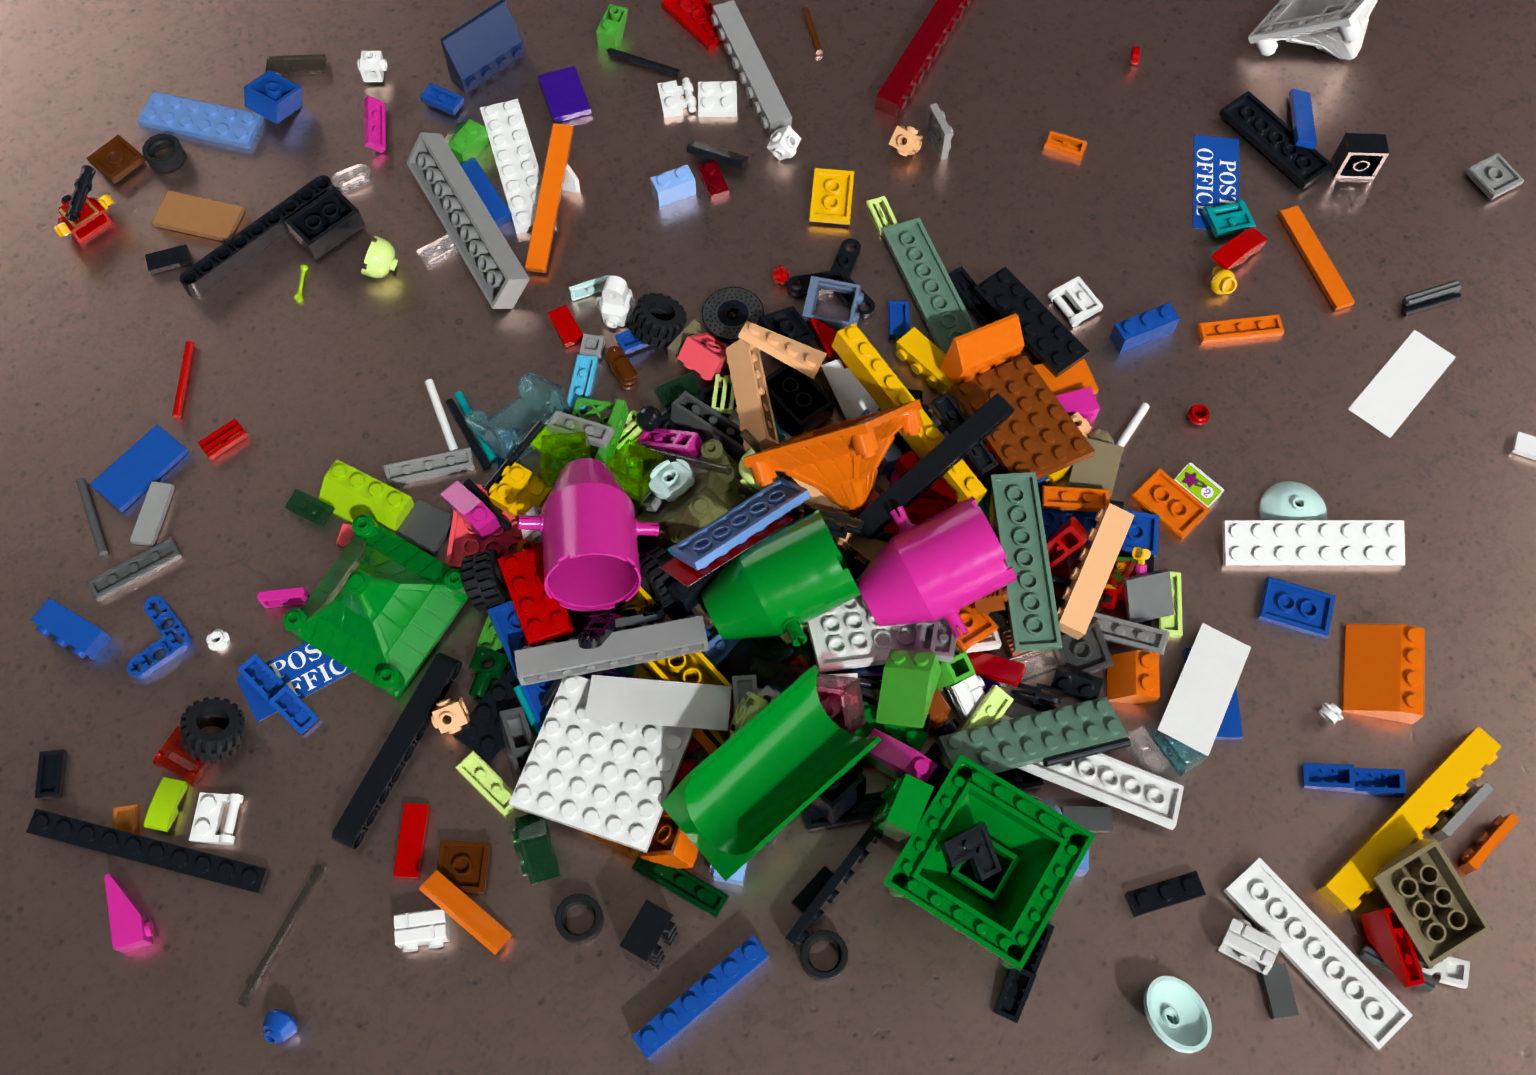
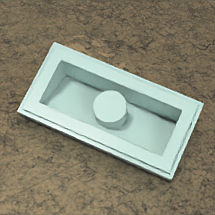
M609 275L569 287L568 292L572 301L602 292Z

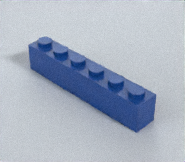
M752 935L632 1036L633 1040L648 1060H652L769 960V954Z

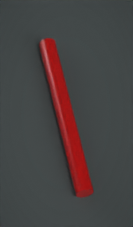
M186 341L172 414V417L180 419L182 416L195 345L192 341Z

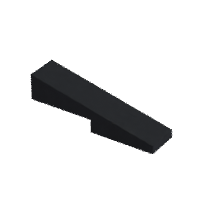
M1047 923L1021 971L1009 969L995 1005L994 1013L1018 1023L1055 926Z

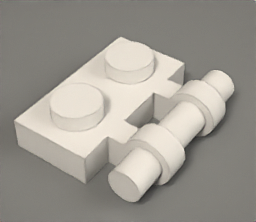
M685 77L682 79V86H677L676 80L657 83L664 118L682 116L683 109L687 108L691 113L696 111L697 102L692 92L694 89L689 78ZM685 95L686 98L680 100V96Z

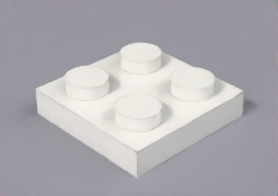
M698 82V117H737V82Z

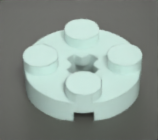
M676 459L677 462L671 463L669 460H666L652 470L649 487L656 497L673 502L678 496L686 492L689 487L694 485L693 471L689 464L682 459Z

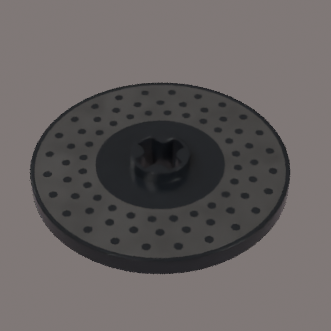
M727 287L714 292L707 298L702 308V321L707 331L714 337L727 342L738 341L740 339L738 335L745 323L749 321L757 324L759 317L764 315V307L760 299L751 291L740 287ZM730 312H734L736 316L733 317L732 314H730Z

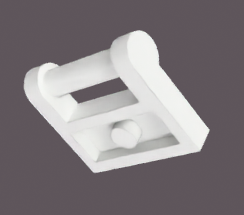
M1079 276L1048 294V298L1051 302L1057 304L1069 319L1068 322L1072 327H1076L1083 320L1103 309V304ZM1065 294L1079 313L1075 314L1061 296Z
M200 792L189 841L192 843L233 845L235 840L233 833L239 805L243 803L244 796L235 793L217 794ZM225 804H229L223 834L218 835Z

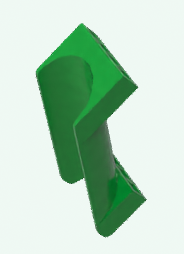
M816 665L808 669L724 744L696 766L660 804L725 881L882 740L878 735L868 738L852 735L840 728L828 716L820 703L816 689L817 674L819 672V668Z

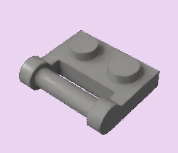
M940 619L937 622L916 623L917 635L915 647L912 651L933 652L937 654L938 661L953 663L957 638H954L947 621ZM930 629L933 630L931 647L926 649L924 648L926 633Z

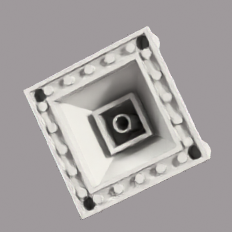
M1280 0L1248 36L1250 44L1255 43L1261 56L1274 54L1278 47L1277 41L1286 40V42L1315 46L1317 49L1336 58L1351 60L1357 56L1362 47L1369 16L1378 0Z

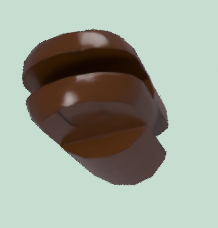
M618 346L609 347L605 352L607 365L622 388L631 390L636 384V370L623 349Z

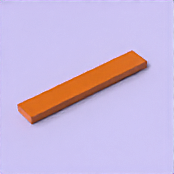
M1299 206L1280 210L1279 218L1333 310L1336 311L1353 306L1355 303L1354 298Z

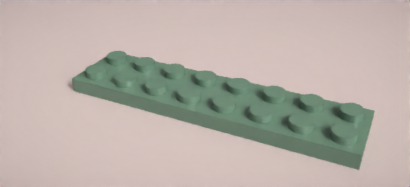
M920 217L883 228L882 235L936 346L947 354L953 338L973 331L976 328Z
M1036 472L990 475L989 480L998 540L1007 556L1005 558L1009 568L1012 566L1017 577V581L1005 586L1007 587L1009 598L1007 607L1014 652L1061 649L1062 640Z
M1103 697L939 736L937 743L950 771L960 754L995 774L1043 762L1045 757L1126 738L1128 734L1108 698Z

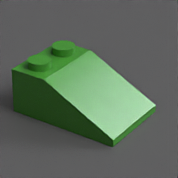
M890 649L883 670L876 715L877 723L915 728L924 727L941 674V667L936 653Z

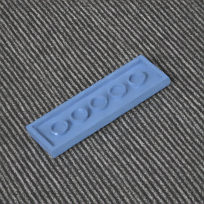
M153 91L137 121L142 127L250 149L264 121V117L250 111Z
M781 477L670 548L674 557L697 571L703 569L718 557L727 554L730 549L744 543L750 536L764 530L770 523L781 519L793 508L801 506L804 501L810 498L807 489Z

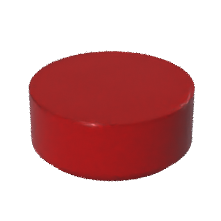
M1133 46L1131 48L1130 65L1139 66L1140 46Z

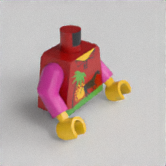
M1087 544L1082 546L1081 551L1084 547L1087 548ZM1134 547L1132 550L1133 558L1117 557L1101 595L1103 598L1101 605L1103 607L1114 609L1117 600H1125L1123 578L1147 573V563H1145V560L1149 559L1151 555L1148 549H1142L1141 555V547Z

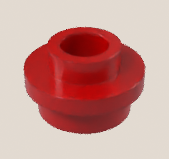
M783 264L773 269V277L776 284L786 285V281L789 280L788 268H785Z
M1196 404L1189 409L1187 416L1193 424L1203 425L1209 420L1210 413L1205 405Z

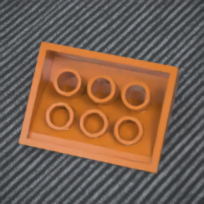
M1346 624L1344 626L1342 712L1414 724L1424 716L1425 628L1404 624Z

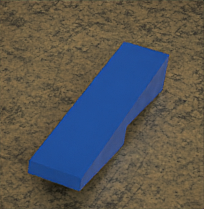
M473 158L460 164L497 226L500 227L512 221L511 211L476 159Z
M256 654L251 656L237 669L300 735H303L319 720L316 714Z
M1303 763L1304 788L1403 798L1406 794L1405 773L1402 769L1354 768V765Z

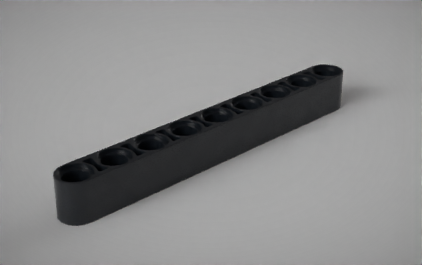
M325 175L316 177L185 270L179 279L188 295L192 297L202 295L290 232L285 220L334 188L331 179Z
M999 393L994 395L862 511L853 523L869 539L875 537L894 520L890 515L892 510L895 509L897 514L900 515L898 507L903 506L904 510L1007 420L1015 408Z
M441 652L435 656L335 826L332 840L353 850L360 846L429 727L431 715H433L432 711L437 707L436 703L445 699L462 668L461 661Z

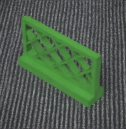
M578 397L571 415L588 419L596 414L599 418L596 421L597 423L611 426L615 430L606 449L598 447L596 451L589 454L585 448L591 445L586 443L585 447H582L586 454L583 458H594L605 463L610 468L629 415L626 401L617 399L616 403ZM582 405L591 406L592 410L583 415L580 413ZM604 409H611V413L603 418L599 414ZM554 461L551 467L552 473L560 474L563 467H559L560 465Z

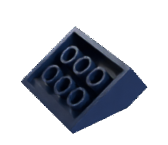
M500 0L440 39L451 81L465 94L526 54L523 39L504 0Z

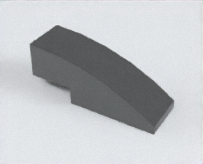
M522 706L499 711L504 744L515 786L534 746V740Z

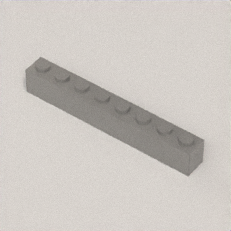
M731 0L714 5L713 14L710 16L712 25L718 29V37L720 41L723 40L725 51L732 58L733 68L739 72L740 82L746 87L747 97L753 101L755 113L761 117L760 121L763 129H766L769 136H771L777 129L788 125L791 127L792 116L735 1Z
M689 615L680 620L667 619L658 624H642L637 628L617 629L610 634L601 646L593 649L580 648L578 637H572L567 641L558 643L552 641L537 647L525 646L520 650L514 651L517 677L521 686L708 651L709 647L703 615Z

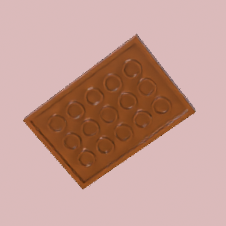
M1026 355L986 371L981 375H976L969 382L962 381L951 386L950 392L968 418L997 393L1015 408L1010 417L984 439V442L1006 474L1036 472L1037 480L1094 456L1095 450Z

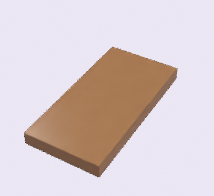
M168 190L152 220V224L155 227L226 242L233 237L245 210L243 206Z

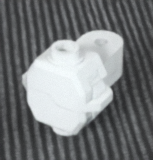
M613 275L608 276L602 290V296L596 299L599 313L606 326L610 328L624 327L630 322L636 303L632 291L627 288V283L624 279Z

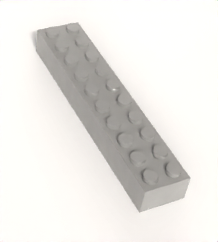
M420 132L406 162L491 308L513 309L530 280L443 135L440 133Z

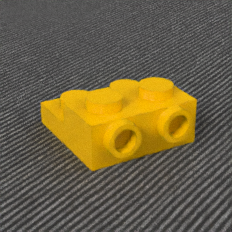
M514 462L512 466L508 465L505 467L500 483H494L491 486L489 498L493 505L518 519V515H525L532 506L542 507L553 486L535 477L532 471Z

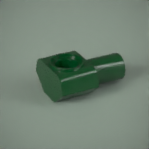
M476 647L468 671L476 674L469 691L470 696L482 700L487 693L491 679L497 680L504 672L508 662L505 654ZM487 661L494 662L492 666L488 668L483 667V665Z

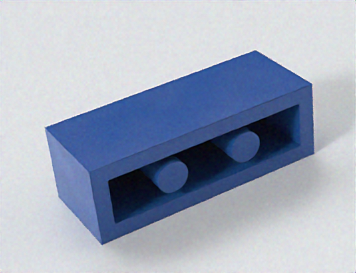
M1169 302L1114 324L1109 338L1119 354L1173 333L1180 317Z
M51 598L44 603L31 619L38 626L35 630L46 637L50 634L55 637L53 641L64 648L68 645L73 648L71 652L82 659L87 656L94 661L112 639L104 630Z

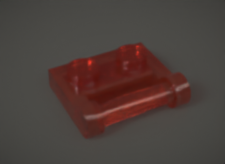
M177 726L154 757L153 764L159 768L164 767L185 779L187 784L194 787L201 780V775L211 760H206L204 763L200 762V758L197 757L194 760L190 757V753L186 754L183 750L184 746H181L180 727ZM173 752L195 766L190 771L170 760L169 755Z

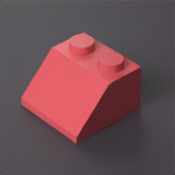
M707 332L687 336L677 357L686 368L700 373L699 376L707 381L714 380L716 374H720L721 377L722 370H728L729 368L725 349L728 346Z

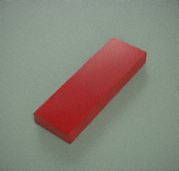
M981 651L967 653L976 676L979 675L980 677L1018 687L1026 670V665L1020 662Z
M404 803L393 872L394 878H420L430 811L429 804Z

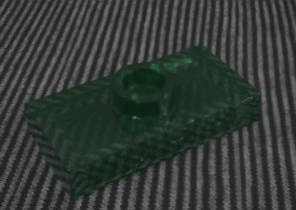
M690 372L654 388V393L664 409L670 404L672 405L684 391L693 396L700 393L701 386L693 372Z
M295 489L285 506L287 510L323 528L335 509L298 489Z

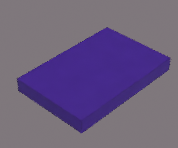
M575 66L538 75L554 123L591 114V108Z

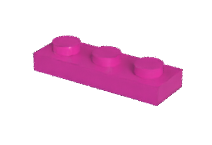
M368 95L364 99V146L382 154L386 150L385 103Z

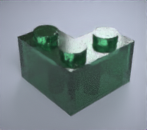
M531 813L515 818L516 828L512 829L513 844L516 855H522L523 861L520 862L523 876L529 877L531 885L560 876L558 861L551 842L546 818Z

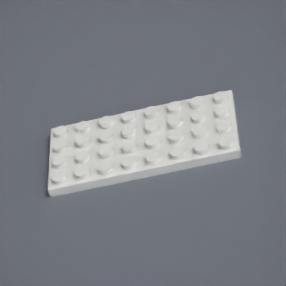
M862 595L807 622L819 673L883 665L886 663L890 649L912 650L915 647L916 623L879 627ZM991 612L987 613V614L991 617V619L994 621L993 616H992V613H991ZM930 629L926 633L924 645L926 649L931 647L933 630ZM998 631L968 648L966 653L1000 649L1002 643ZM957 646L955 648V653L960 651V649Z

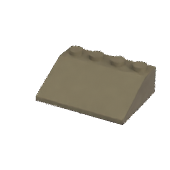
M1420 839L1402 850L1372 877L1427 968L1433 967L1492 930L1437 839Z

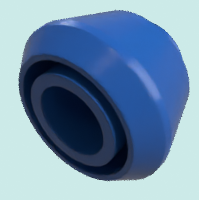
M282 1009L268 1011L262 1027L263 1037L272 1044L283 1043L295 1035L298 1030L296 1019Z

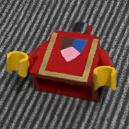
M104 194L100 198L86 197L79 221L72 222L65 217L72 198L71 195H66L61 200L63 205L58 209L61 216L58 218V225L54 227V230L60 238L72 233L77 242L81 243L112 222L105 210L115 202L108 194Z

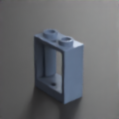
M811 276L802 314L805 322L810 323V319L815 318L829 327L840 329L853 323L858 325L860 313L857 312L858 305H862L864 299L861 285ZM820 289L854 295L848 321L814 315Z

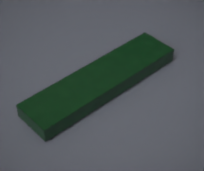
M639 856L632 866V870L715 919L718 918L729 899V895L684 869L644 860Z

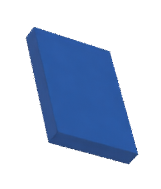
M1268 576L1265 579L1258 619L1326 639L1329 635L1335 595Z

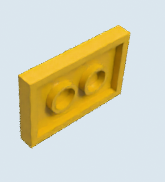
M815 168L809 222L850 225L854 171Z

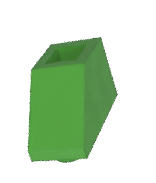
M609 4L596 30L598 48L608 51L610 48L618 49L623 39L628 13L627 8Z
M966 651L956 652L953 663L939 661L941 674L937 688L941 689L955 684L976 673Z

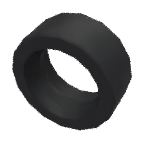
M171 134L154 135L142 147L144 158L150 168L156 172L165 173L176 170L185 159V151L179 140ZM162 148H175L168 157L162 159L153 158L155 153Z
M581 893L570 895L557 907L555 925L562 938L569 943L577 945L589 943L602 931L604 923L603 911L598 902L591 896ZM574 905H586L594 913L593 925L585 933H572L565 925L566 913Z
M819 930L811 933L804 940L800 950V962L803 970L809 977L817 981L828 982L836 979L844 971L848 961V949L845 941L838 934L830 930ZM828 941L837 948L839 960L833 969L820 971L811 964L809 952L815 943Z

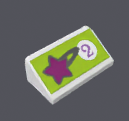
M1191 462L1174 479L1208 508L1224 492L1220 485Z

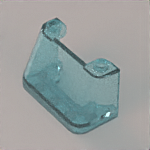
M530 372L518 382L519 398L489 418L485 412L474 410L466 415L464 419L469 429L498 457L505 461L538 420L546 425L555 410L571 414L561 385ZM531 444L522 453V455L518 458L517 461H519L521 458H523L528 453L534 450V448L531 447Z

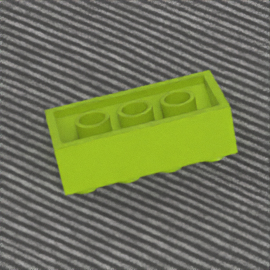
M337 459L323 478L317 502L319 507L350 523H353V520L361 514L370 515L377 524L394 534L415 505L411 496Z

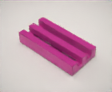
M305 587L258 592L257 599L264 608L305 604L310 594H308L307 590L305 591Z

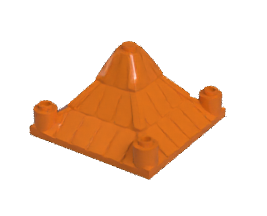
M920 399L804 432L742 458L744 465L750 468L755 484L760 483V486L774 483L773 478L777 477L775 471L785 472L787 476L818 488L824 496L844 511L851 510L852 514L865 510L864 506L870 501L878 473L877 468L895 439L894 435L900 429L902 433H907L908 436L921 433L920 428L924 427L919 412L922 408Z

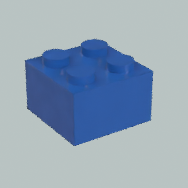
M269 70L244 87L245 107L278 124L302 107V87Z

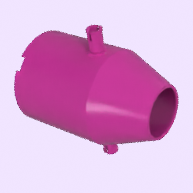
M592 458L576 459L566 464L542 507L541 514L539 516L518 515L517 521L518 530H539V533H542L544 587L550 599L553 597L559 601V605L564 608L581 612L604 611L615 608V603L624 599L626 602L629 601L638 592L641 585L637 537L638 535L655 537L659 535V522H642L635 519L633 502L605 463Z
M973 495L917 525L911 523L903 506L897 508L901 517L898 516L895 509L890 512L899 529L898 534L888 541L856 579L860 593L879 627L937 622L943 619L947 621L956 639L961 637L957 627L960 628L963 635L969 632L959 615L960 609L1017 581L1012 566L1009 568L1005 561L1007 556L982 509L977 507L976 499Z

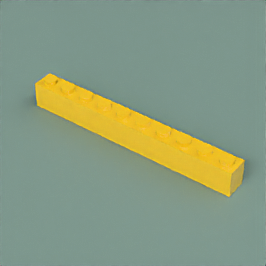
M855 323L837 331L832 344L833 349L881 410L915 401L914 397ZM921 408L919 412L924 427L920 428L921 433L908 436L907 433H902L901 429L898 431L920 460L945 439L941 431ZM963 459L942 476L958 496V503L973 495L977 505L987 492L986 488Z
M913 327L896 341V356L899 360L905 361L915 374L921 375L927 384L938 390L941 395L948 392L962 413L966 415L950 392L951 386L954 383L940 369L946 354ZM1071 466L1048 475L1049 479L1040 484L1055 486L1068 474Z
M1479 726L1470 731L1317 891L1340 913L1347 909L1353 911L1362 902L1360 899L1361 895L1364 892L1369 894L1377 886L1372 877L1402 850L1423 838L1424 835L1421 832L1426 827L1430 829L1439 821L1437 815L1441 811L1445 813L1454 805V802L1451 800L1455 796H1462L1469 789L1466 784L1470 780L1474 782L1484 773L1481 768L1485 764L1487 766L1491 765L1499 757L1496 752L1502 746Z

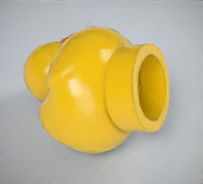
M1216 266L1212 270L1213 278L1210 282V287L1215 294H1230L1236 289L1237 281L1231 270H1224L1221 266Z

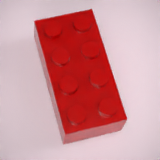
M542 545L497 559L498 570L526 646L537 647L547 642H560L573 637L574 627L567 609L560 606L559 601L553 597L550 599L545 591Z

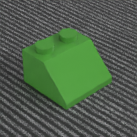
M471 119L458 123L444 138L460 164L473 158L476 159L490 143L486 127Z

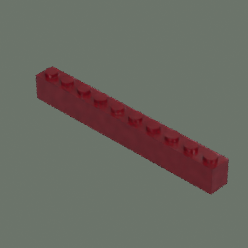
M971 0L936 1L876 95V110L896 117L900 111L904 110L908 97L911 98L913 96L916 84L921 83L923 73L929 70L932 59L938 56L940 46L946 43L948 33L953 32L957 19H961L964 8L969 6Z

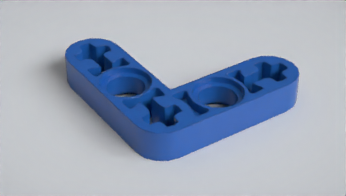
M157 595L151 596L145 601L144 610L163 637L128 661L127 672L138 680L147 678L186 651L192 644V637L168 603ZM156 603L163 612L160 615L154 610L153 605ZM172 618L174 620L171 627H162L166 619ZM176 632L182 637L183 642L180 644L173 635ZM165 649V655L162 658H154L157 650ZM146 658H149L153 663L150 665ZM139 664L142 665L140 672L137 671L136 667Z

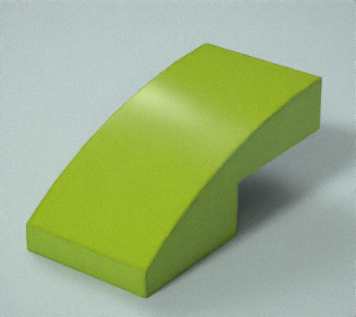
M163 777L146 814L143 824L145 828L169 831L179 813L177 806L188 789L186 781Z

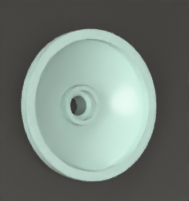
M1283 481L1276 483L1266 490L1260 500L1259 512L1262 520H1327V509L1321 496L1314 489L1300 482Z
M1160 976L1151 981L1146 987L1143 1003L1147 1020L1155 1034L1169 1047L1182 1053H1195L1203 1049L1211 1038L1212 1024L1207 1007L1198 993L1190 985L1176 977Z

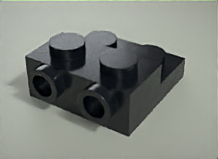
M794 306L760 316L757 325L803 344L813 342L816 337Z

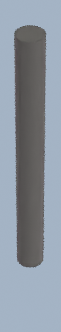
M84 478L77 479L76 483L99 556H105L108 554V550L86 480Z

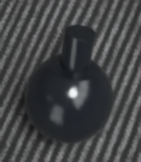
M644 406L636 414V424L645 432H652L662 423V415L654 406Z

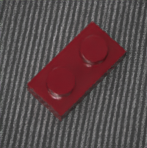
M717 161L697 165L698 173L710 201L729 196L728 186Z

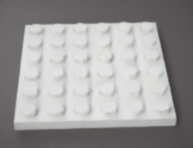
M577 675L563 678L508 804L519 810L647 853L664 810L660 804L671 792L695 728L584 719L591 680Z

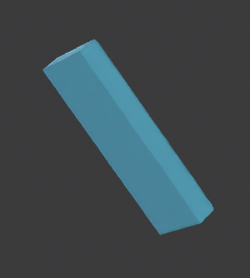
M577 354L565 405L566 413L573 412L578 397L591 398L599 362L598 357ZM582 405L580 413L582 415L587 413L589 406Z

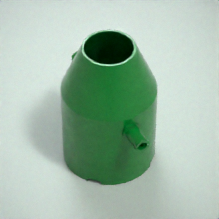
M819 510L775 531L729 560L701 593L706 610L724 640L781 636L788 632L793 646H801L798 637L803 644L807 642V637L801 625L861 595Z

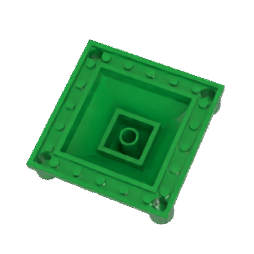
M361 514L353 520L352 529L355 534L351 541L346 545L338 559H336L327 574L317 585V588L309 596L301 609H291L284 615L283 624L286 627L285 629L399 699L459 613L468 597L463 587L460 569L451 568L377 524L370 515Z
M960 754L919 822L915 834L911 835L882 885L886 887L892 896L906 898L978 945L999 957L1004 967L1021 971L1096 835ZM978 822H985L1002 871L983 881L976 880L969 859L955 867H947L939 844L944 839Z

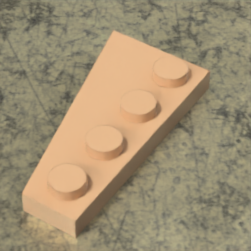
M749 321L745 323L738 335L744 341L812 379L816 376L827 354Z

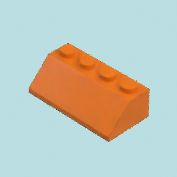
M1015 313L953 338L940 369L954 384H958L962 381L969 382L976 375H981L986 371L1020 358V353L1024 347V340L1019 316Z

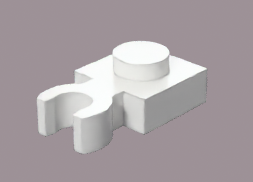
M1447 957L1431 969H1421L1423 973L1429 976L1439 975V983L1463 989L1468 987L1469 961Z

